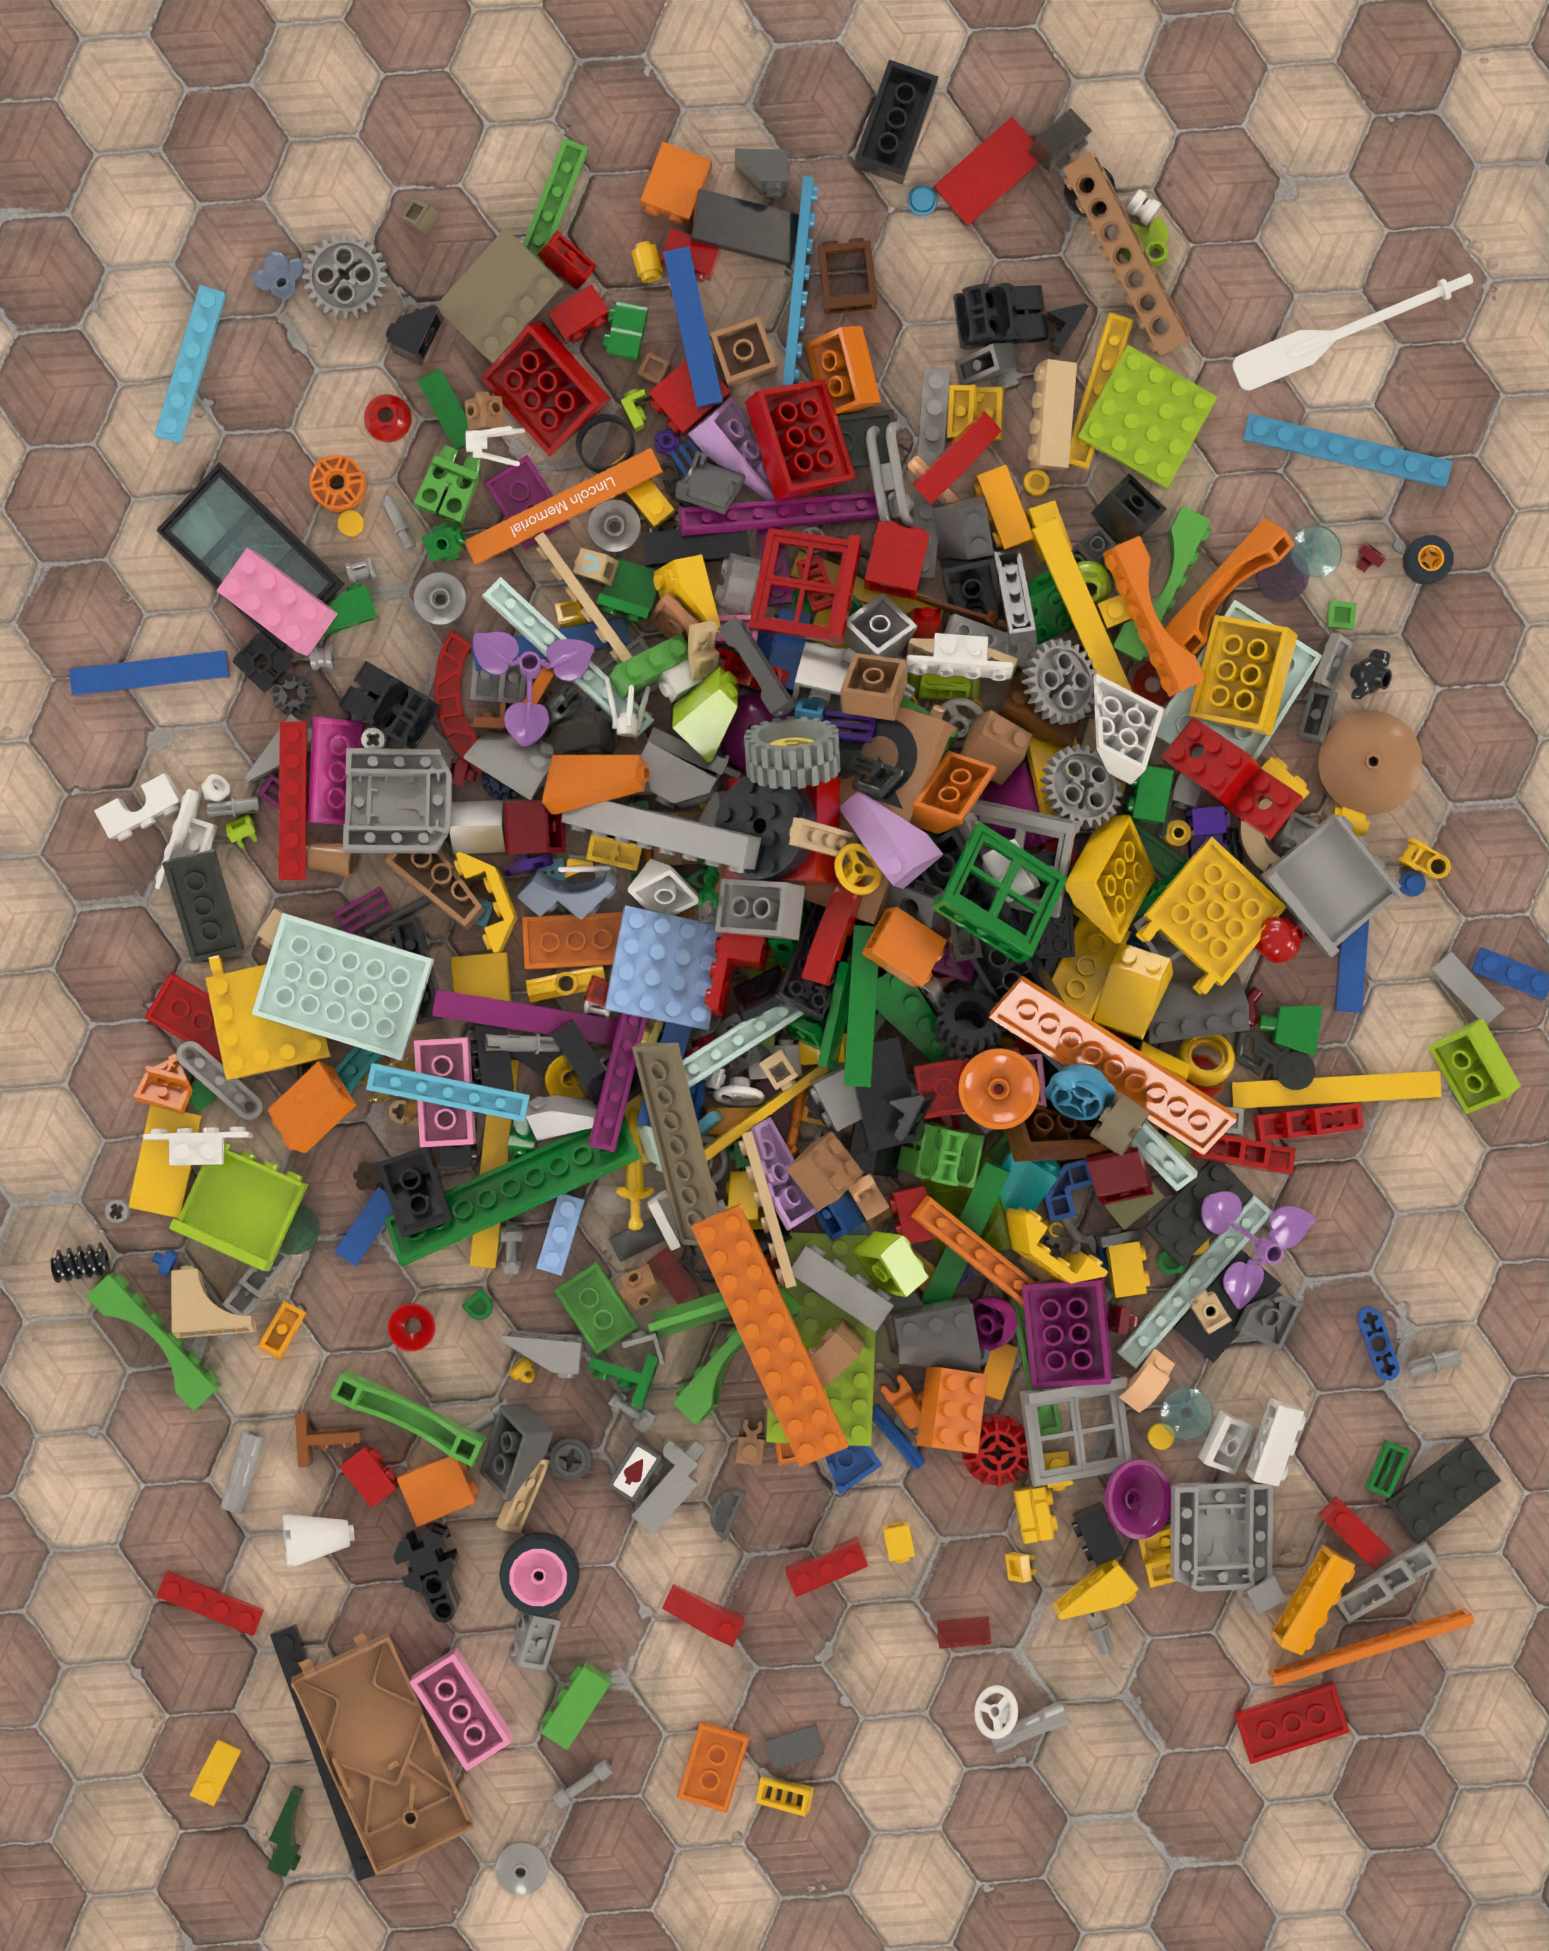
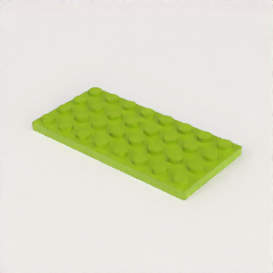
M789 1232L792 1239L784 1244L791 1265L805 1244L810 1247L812 1244H815L826 1252L824 1257L832 1262L835 1258L848 1267L846 1271L854 1277L857 1273L870 1282L868 1286L877 1291V1288L853 1252L870 1235L845 1234L831 1241L827 1233ZM774 1258L773 1277L777 1286H782L804 1307L793 1321L806 1350L811 1346L815 1347L820 1342V1338L830 1328L833 1329L843 1318L866 1340L859 1356L833 1379L824 1390L849 1445L871 1446L876 1332L796 1277L794 1278L797 1286L786 1289L785 1283L780 1285L775 1270L780 1268L778 1258ZM767 1408L766 1442L789 1443L778 1418Z

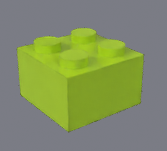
M874 1231L853 1250L877 1290L880 1288L887 1294L907 1297L928 1278L924 1271V1264L914 1255L911 1250V1243L903 1235Z

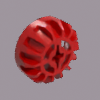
M994 1413L982 1416L978 1454L961 1452L963 1462L969 1473L985 1485L990 1484L1003 1487L1004 1484H1013L1023 1473L1027 1472L1029 1466L1025 1429L1019 1421L1005 1414ZM999 1434L1009 1437L1014 1443H1006L999 1437ZM995 1435V1437L990 1438L985 1445H982L988 1437ZM996 1445H999L1004 1450L999 1452V1456H995L991 1452L995 1450ZM1016 1456L1011 1466L1001 1470V1464L1005 1463L1009 1457ZM981 1458H988L990 1462L997 1464V1470H992L985 1466Z

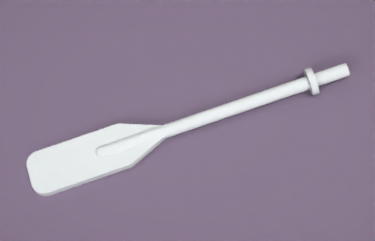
M1469 273L1450 282L1441 279L1437 281L1438 287L1333 331L1298 330L1241 354L1234 359L1232 364L1239 386L1243 390L1251 391L1311 366L1336 340L1436 298L1442 297L1444 300H1448L1451 298V292L1472 284L1473 278Z

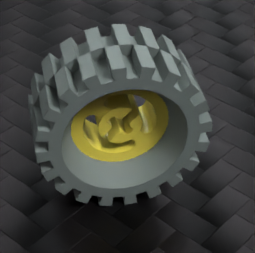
M802 716L800 719H794V717H787L785 720L775 718L773 722H760V726L754 725L751 727V730L745 732L747 777L753 783L758 782L760 786L769 785L770 788L777 789L779 786H783V789H791L793 786H798V789L806 788V785L809 784L817 786L820 781L826 783L830 781V777L835 778L838 775L837 772L841 770L839 732L837 726L831 725V722L827 720L821 722L819 718L809 720L808 717Z

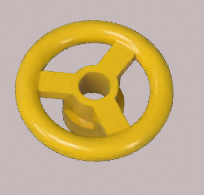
M857 843L845 845L835 857L834 868L836 876L842 886L848 891L858 895H866L872 893L879 886L882 879V871L864 845ZM856 852L867 856L873 868L866 867L863 862L859 861ZM847 855L850 862L842 867L843 859ZM865 876L873 878L868 886L859 887L854 885Z

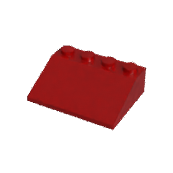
M543 321L528 324L480 378L495 396H501L502 404L548 456L553 455L579 431L588 419L596 416L611 400L607 393Z
M825 379L758 390L745 401L775 501L799 497L856 479Z

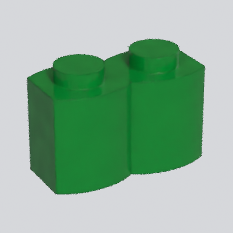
M617 301L616 307L610 308L608 323H612L610 333H605L603 348L607 349L608 357L638 363L648 318V307Z

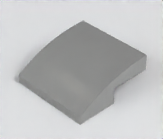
M472 658L468 700L493 703L506 702L507 704L523 703L526 678L521 674L519 664L514 667L509 665L507 671L502 675H492L485 670L475 671Z

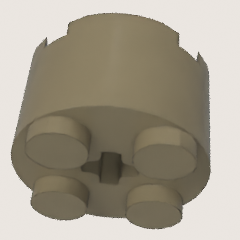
M1119 1091L1111 1102V1105L1114 1107H1107L1099 1118V1121L1103 1124L1098 1123L1090 1136L1122 1156L1135 1139L1138 1131L1143 1127L1150 1112Z

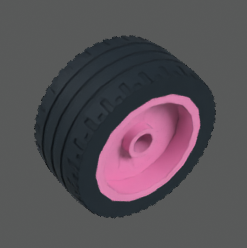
M546 1532L525 1535L515 1541L505 1553L499 1572L501 1589L508 1602L523 1613L533 1616L554 1613L565 1606L574 1595L579 1581L577 1557L571 1546L559 1536ZM540 1571L543 1573L544 1576L540 1577L539 1573L535 1572Z

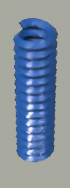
M1096 1241L1097 1258L1102 1261L1101 1267L1109 1272L1107 1252H1105L1106 1247L1099 1248Z

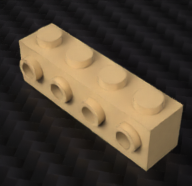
M1047 359L1038 363L1035 369L1034 380L1037 382L1036 392L1032 398V406L1035 409L1034 418L1030 424L1032 444L1028 449L1030 468L1062 471L1069 468L1077 363Z

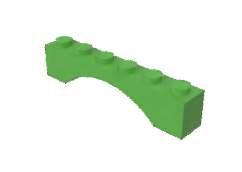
M1184 506L1179 509L1167 533L1171 559L1169 573L1163 590L1152 604L1162 626L1165 624V622L1161 621L1165 612L1170 613L1177 600L1173 597L1176 589L1181 590L1188 578V575L1184 574L1188 565L1193 566L1200 552L1196 551L1200 541L1205 543L1211 532V528L1208 527L1210 519ZM1131 620L1124 623L1112 644L1115 653L1137 664L1142 658L1147 660L1149 653L1145 644L1139 638L1138 629L1134 621Z
M115 1272L108 1274L85 1297L102 1315L129 1321L145 1330L156 1340L165 1352L171 1365L175 1380V1392L195 1411L221 1387L218 1383V1376L212 1370H206L200 1364V1357L193 1350L188 1351L182 1345L183 1339L177 1338L164 1326L166 1322L157 1312L152 1313L146 1306L148 1303L145 1298L139 1293H133L128 1287L130 1285L128 1280L123 1275H117Z
M780 1286L778 1288L794 1320L804 1307ZM736 1326L727 1334L726 1337L729 1340L723 1346L719 1345L711 1352L709 1356L712 1359L706 1365L702 1364L693 1373L695 1378L691 1383H685L676 1392L678 1397L673 1404L694 1425L703 1422L720 1403V1390L724 1374L731 1360L744 1346Z
M349 1369L340 1374L330 1396L331 1399L354 1410L377 1416L411 1431L435 1445L448 1456L471 1467L478 1460L488 1437Z

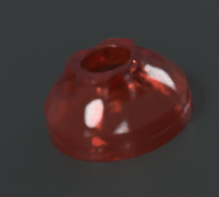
M1150 660L1141 663L1134 670L1131 677L1132 692L1158 706L1169 703L1176 694L1169 697L1162 688L1161 683L1159 690L1154 693L1149 692L1145 688V681L1148 678L1154 677L1160 682V677Z

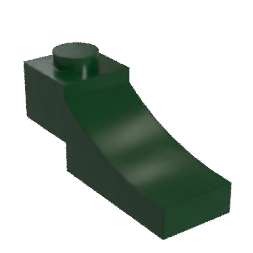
M295 1785L269 1838V1841L277 1844V1848L267 1869L284 1877L287 1876L290 1869L296 1870L302 1857L297 1854L301 1845L296 1844L295 1821L297 1808L304 1789Z

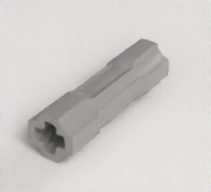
M248 1430L242 1432L233 1471L221 1504L222 1509L234 1513L244 1512L254 1469L264 1443V1435Z
M1061 1701L1042 1708L1039 1712L1017 1720L1014 1728L1007 1736L991 1740L998 1754L1016 1746L1022 1741L1046 1731H1053L1070 1723Z

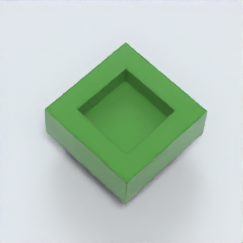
M1329 601L1326 628L1353 630L1357 603Z

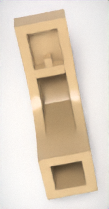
M1264 799L1260 802L1259 808L1267 809L1271 806L1272 802ZM1239 818L1237 819L1238 843H1240L1243 856L1259 873L1265 872L1268 866L1271 867L1281 857L1270 850L1264 835Z

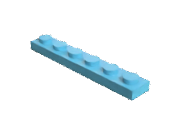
M202 285L199 286L154 434L158 438L182 444L227 296L225 292Z
M371 1063L366 1090L523 1122L525 1121L530 1098L528 1094Z

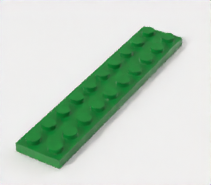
M623 1115L615 1152L588 1146L592 1128L577 1131L446 1190L445 1195L452 1217L450 1222L402 1238L394 1214L384 1218L398 1263L404 1267L640 1160L641 1157L625 1115Z

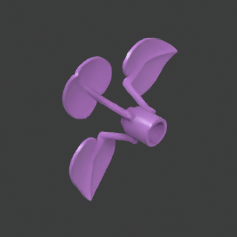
M475 633L473 637L476 659L482 669L489 674L502 675L507 671L509 665L514 667L519 664L521 674L527 678V705L521 702L511 705L505 713L504 723L508 733L520 746H528L535 743L545 733L549 724V715L543 705H532V679L540 674L541 666L548 669L553 668L555 676L564 681H574L581 678L589 667L594 653V646L575 639L556 641L546 651V657L550 662L547 663L534 652H525L520 657H517L519 654L517 641L507 633Z
M1219 1191L1211 1193L1205 1198L1201 1208V1215L1206 1228L1215 1234L1221 1235L1231 1225L1255 1243L1254 1251L1256 1256L1259 1257L1257 1259H1249L1247 1264L1241 1261L1235 1262L1225 1272L1223 1278L1224 1289L1236 1308L1241 1309L1254 1297L1263 1282V1268L1257 1263L1265 1265L1266 1262L1269 1264L1279 1263L1284 1255L1283 1248H1291L1299 1243L1309 1227L1316 1221L1311 1214L1295 1206H1282L1276 1209L1269 1218V1225L1272 1228L1268 1233L1270 1239L1262 1238L1259 1240L1234 1222L1242 1211V1204L1237 1195L1229 1191Z

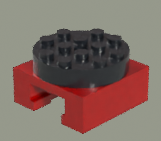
M747 776L728 778V792L721 801L717 811L715 826L760 837L761 843L755 869H745L744 873H738L728 870L729 865H726L725 879L802 882L806 885L837 884L838 878L834 868L835 857L789 845L793 818H803L839 829L840 778L830 777V781L826 783L820 781L817 786L809 784L806 785V788L798 789V786H793L791 789H783V786H779L777 789L770 788L769 785L763 787L758 785V782L753 783L750 781V778Z

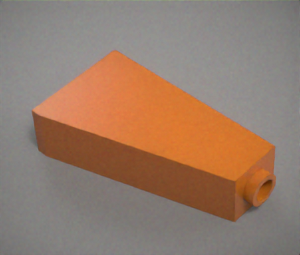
M552 755L542 803L551 814H559L644 791L646 781H648L650 776V770L640 755Z

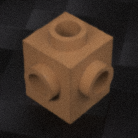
M478 392L474 394V398L465 401L468 431L505 427L501 396H490V392Z
M649 1264L620 1276L623 1287L619 1288L625 1303L630 1301L634 1310L663 1298L658 1281Z

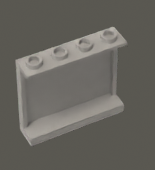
M1334 814L1330 815L1260 875L1281 902L1287 906L1286 908L1319 949L1331 958L1339 952L1337 946L1389 901L1395 896L1398 898L1404 896L1399 890L1401 887L1399 882L1392 875L1388 877L1384 872V863L1376 855L1372 857L1368 852V843L1361 836L1356 837L1351 829L1354 828L1352 823L1345 816L1340 817Z

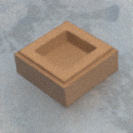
M647 351L636 377L657 386L664 380L671 362Z

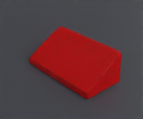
M557 230L538 253V257L576 290L587 281L597 266Z

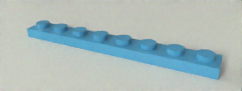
M803 176L783 386L799 384L800 368H795L796 358H801L803 342H798V332H804L805 316H800L801 306H806L808 294V290H803V281L809 280L810 264H805L806 254L812 253L813 238H808L809 228H814L816 213L810 211L811 202H817L818 186H813L814 177Z
M1254 414L1248 415L1242 441L1440 488L1447 487L1453 462Z

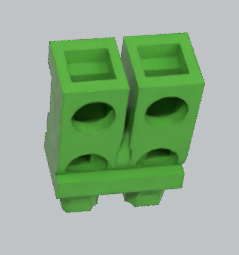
M445 445L439 456H434L415 498L414 505L419 510L437 517L440 515L441 519L463 527L468 508L481 479L479 475L481 459L467 455L464 465H458L455 461L459 451Z

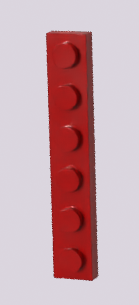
M280 721L278 880H307L308 722Z

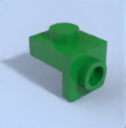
M513 1119L511 1121L508 1157L516 1159L534 1151L536 1137L527 1119L524 1122Z

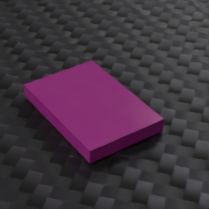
M528 455L518 460L520 462L519 466L510 465L483 482L506 520L553 497V494ZM567 520L543 533L548 537L570 522ZM533 537L521 544L527 550L538 542Z

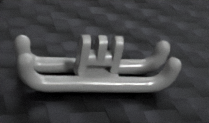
M891 422L886 429V442L890 463L880 464L877 446V435L880 433V429L877 426H871L866 434V444L880 521H893L889 515L885 491L895 490L900 519L904 525L912 527L915 524V518L910 515L896 437L899 424Z

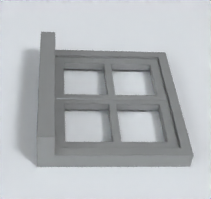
M983 800L976 801L971 809L976 820L983 824L986 822L1016 829L1015 840L1021 849L1024 848L1027 831L1059 838L1054 867H1049L1067 877L1074 837L1080 830L1081 821ZM979 851L981 857L984 854L988 853L985 851ZM1065 885L1050 917H1060ZM1024 895L1022 896L1025 899L1032 902L1033 904H1035L1036 906H1038L1041 901V899L1028 897ZM1015 900L1008 902L1010 908L1032 912Z
M1114 1375L1111 1384L1048 1387L1020 1391L1033 1486L1112 1473L1124 1462L1132 1460L1125 1403L1119 1398L1123 1388H1128L1127 1377ZM1108 1395L1112 1423L1082 1428L1078 1400ZM1068 1402L1071 1430L1040 1435L1037 1407ZM1113 1429L1116 1457L1086 1462L1083 1434ZM1072 1436L1076 1464L1045 1470L1041 1441Z

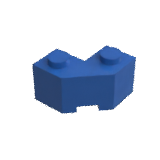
M1086 1158L1059 1162V1165L1062 1167L1058 1178L1042 1199L1047 1220L1051 1223L1077 1216L1070 1190L1093 1185Z

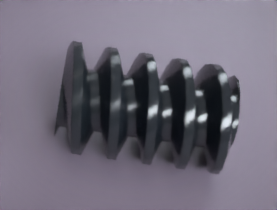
M98 1242L96 1251L92 1244H88L87 1252H84L82 1247L78 1246L77 1253L74 1254L69 1247L67 1248L66 1256H63L61 1250L57 1249L56 1257L51 1258V1272L56 1283H60L62 1279L71 1281L73 1277L79 1280L82 1279L83 1275L86 1278H91L94 1273L97 1276H102L104 1271L110 1274V1260L102 1242Z

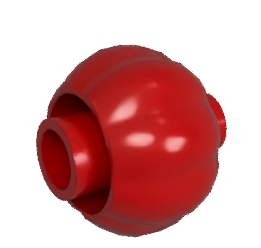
M1281 914L1279 917L1266 918L1261 924V928L1264 926L1265 928L1261 931V939L1255 945L1256 950L1273 963H1283L1294 958L1300 950L1301 941L1304 939V932L1301 926L1284 914Z

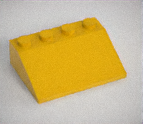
M1215 615L1201 666L1206 680L1196 685L1189 717H1195L1199 720L1246 732L1272 736L1298 635L1288 627Z
M1130 815L1112 816L1108 822L1095 828L1065 883L1066 891L1069 893L1073 904L1115 944L1121 943L1143 902L1142 900L1145 898L1156 877Z

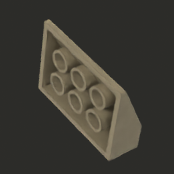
M504 228L436 306L448 321L485 357L494 363L564 283L513 234Z

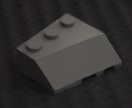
M967 1297L890 1312L899 1364L940 1367L980 1373L981 1353L973 1306Z

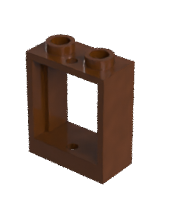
M852 238L848 240L849 243L838 244V241L832 240L823 242L822 246H818V261L825 315L877 308L870 240L864 241V238ZM864 252L869 293L830 297L826 256Z

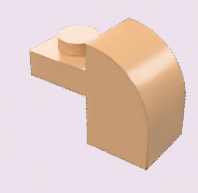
M871 1174L860 1176L848 1189L871 1229L894 1216Z
M1154 1348L1146 1357L1140 1370L1127 1381L1128 1388H1123L1119 1398L1140 1413L1164 1389L1170 1380L1168 1376L1175 1364Z

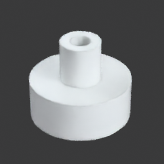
M894 491L887 498L888 511L892 518H900ZM906 493L910 512L914 508V502L910 500L909 495Z
M216 774L209 775L202 783L203 796L207 801L220 802L230 793V786L223 777Z

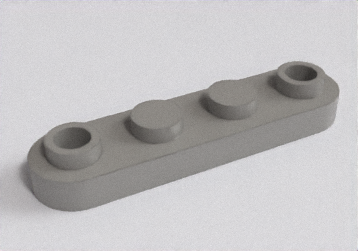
M187 1041L179 1046L177 1050L179 1063L240 1117L246 1120H253L262 1113V1100L239 1079L227 1081L223 1065L200 1044L194 1041ZM193 1049L196 1053L195 1058L188 1059L186 1051ZM247 1102L254 1103L255 1109L249 1112L245 1109Z

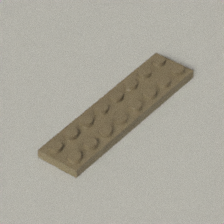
M638 1043L632 1046L680 1245L699 1246L691 1225L719 1213L679 1044Z

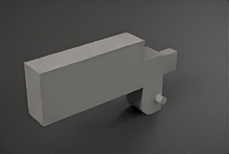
M654 727L647 740V743L650 742L687 763L715 774V778L718 780L724 774L733 778H739L741 773L727 767L730 756L725 754L724 758L715 755L713 760L708 763L688 743Z
M670 1437L662 1444V1452L673 1464L630 1512L631 1516L653 1535L698 1485L697 1480L690 1473L697 1467L698 1462L696 1459L705 1450V1447L697 1440H694L686 1450Z

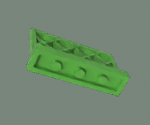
M717 1292L651 1313L654 1322L648 1324L650 1332L656 1330L658 1337L661 1338L729 1317L731 1314L721 1292Z

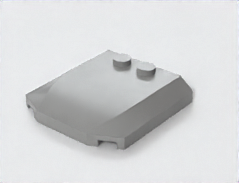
M346 748L347 782L343 852L437 854L451 829L452 774L440 750Z
M1246 1480L1179 1483L1171 1486L1170 1578L1198 1592L1249 1589L1258 1580L1272 1575L1273 1485Z

